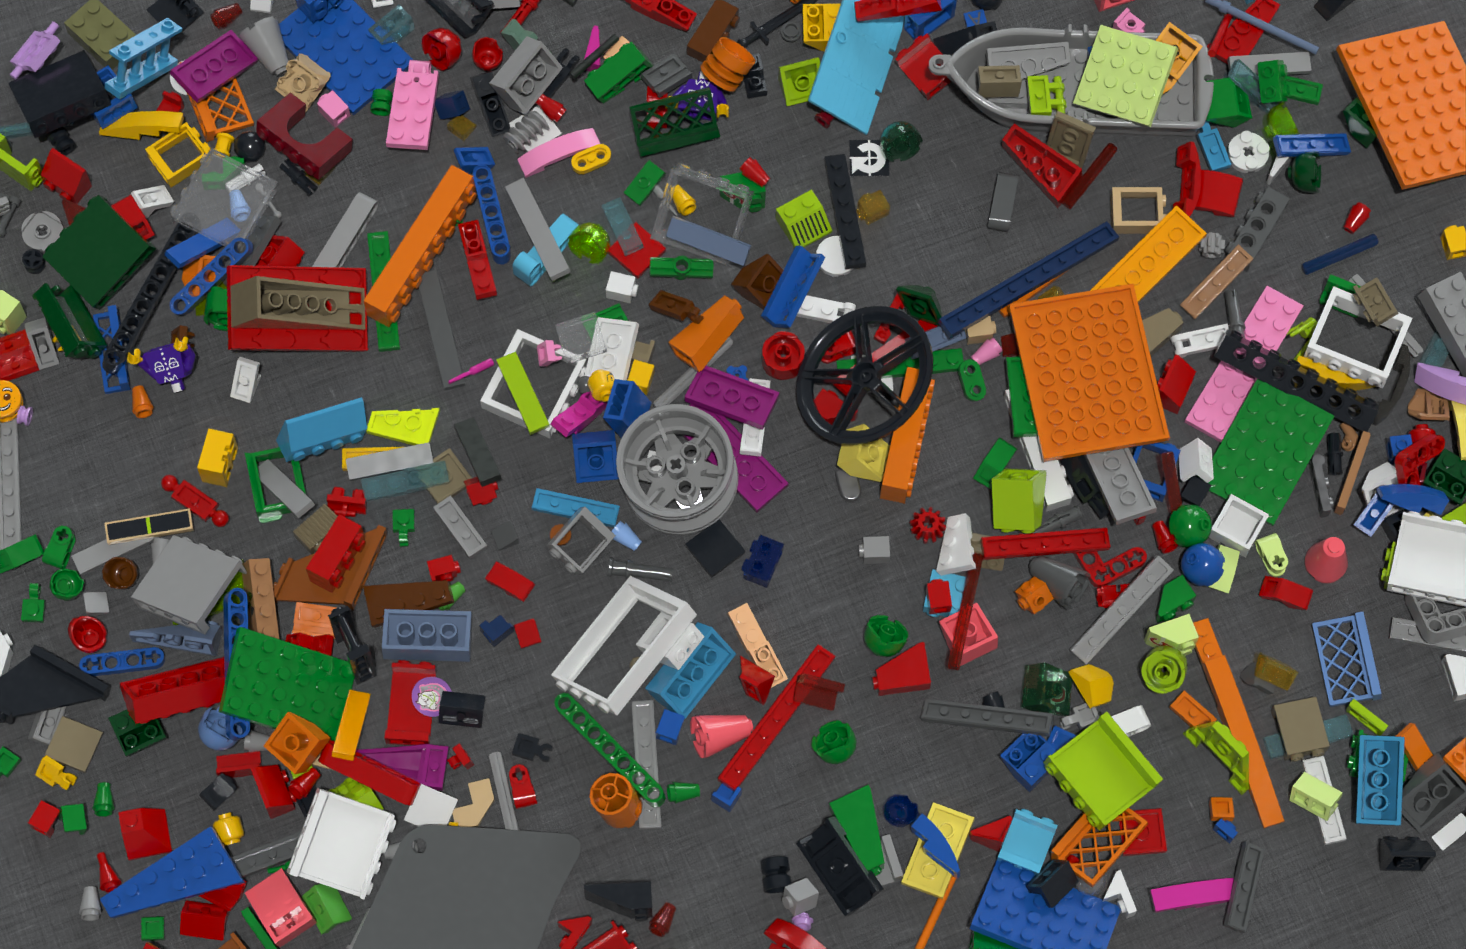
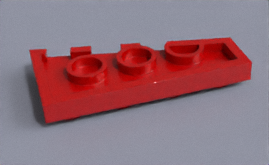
M1256 0L1245 12L1270 24L1281 4L1273 0ZM1239 18L1236 19L1228 27L1215 58L1228 64L1227 59L1229 56L1250 55L1265 31ZM1212 43L1207 45L1208 50L1210 49Z

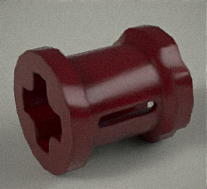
M824 110L815 115V120L824 128H829L830 122L835 118Z

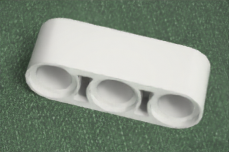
M1142 705L1111 716L1128 737L1151 727V723Z

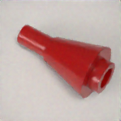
M101 852L96 855L100 865V890L109 893L119 887L121 881L108 864L105 853Z

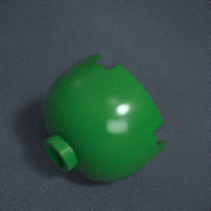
M1181 505L1178 510L1173 511L1171 514L1169 528L1170 533L1174 534L1177 539L1174 540L1176 544L1188 548L1198 543H1204L1209 538L1212 522L1209 514L1203 508L1197 505Z
M876 615L870 618L865 627L864 641L873 654L891 657L898 654L906 644L908 631L896 619L895 622L889 621V617L885 615Z
M839 720L823 725L819 729L820 733L818 736L815 737L814 735L812 738L814 752L821 760L829 764L836 765L845 762L856 750L857 739L848 723L844 724Z

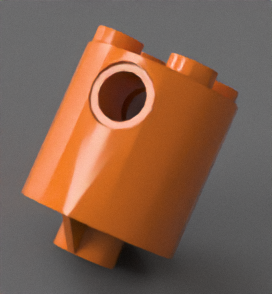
M608 773L602 775L593 783L590 789V801L606 824L614 828L632 827L642 813L643 804L641 797L627 778L618 773Z

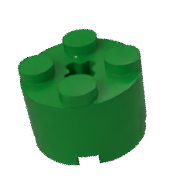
M218 286L212 287L206 296L204 322L207 325L210 322L214 324L215 329L228 331L227 289Z

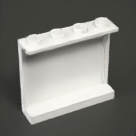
M1414 511L1403 512L1387 591L1466 607V524L1459 520H1442L1438 516H1421L1418 512Z
M317 788L287 872L290 875L300 876L365 899L366 895H370L373 888L372 877L380 869V855L385 853L389 841L386 840L387 836L395 828V815Z

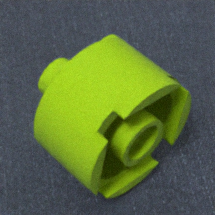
M1159 645L1147 654L1142 665L1141 672L1145 684L1152 691L1161 694L1178 689L1182 685L1187 673L1186 657L1181 651L1171 646ZM1163 666L1167 667V671L1165 673L1162 672Z

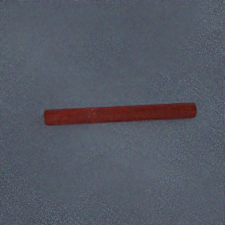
M980 553L972 555L976 569L968 570L948 662V668L957 671L960 669L983 561V555Z

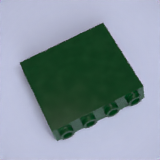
M97 195L89 200L88 206L83 212H79L74 217V222L60 232V237L47 246L42 257L93 308L101 310L157 248L152 243L147 242L107 202L105 197Z

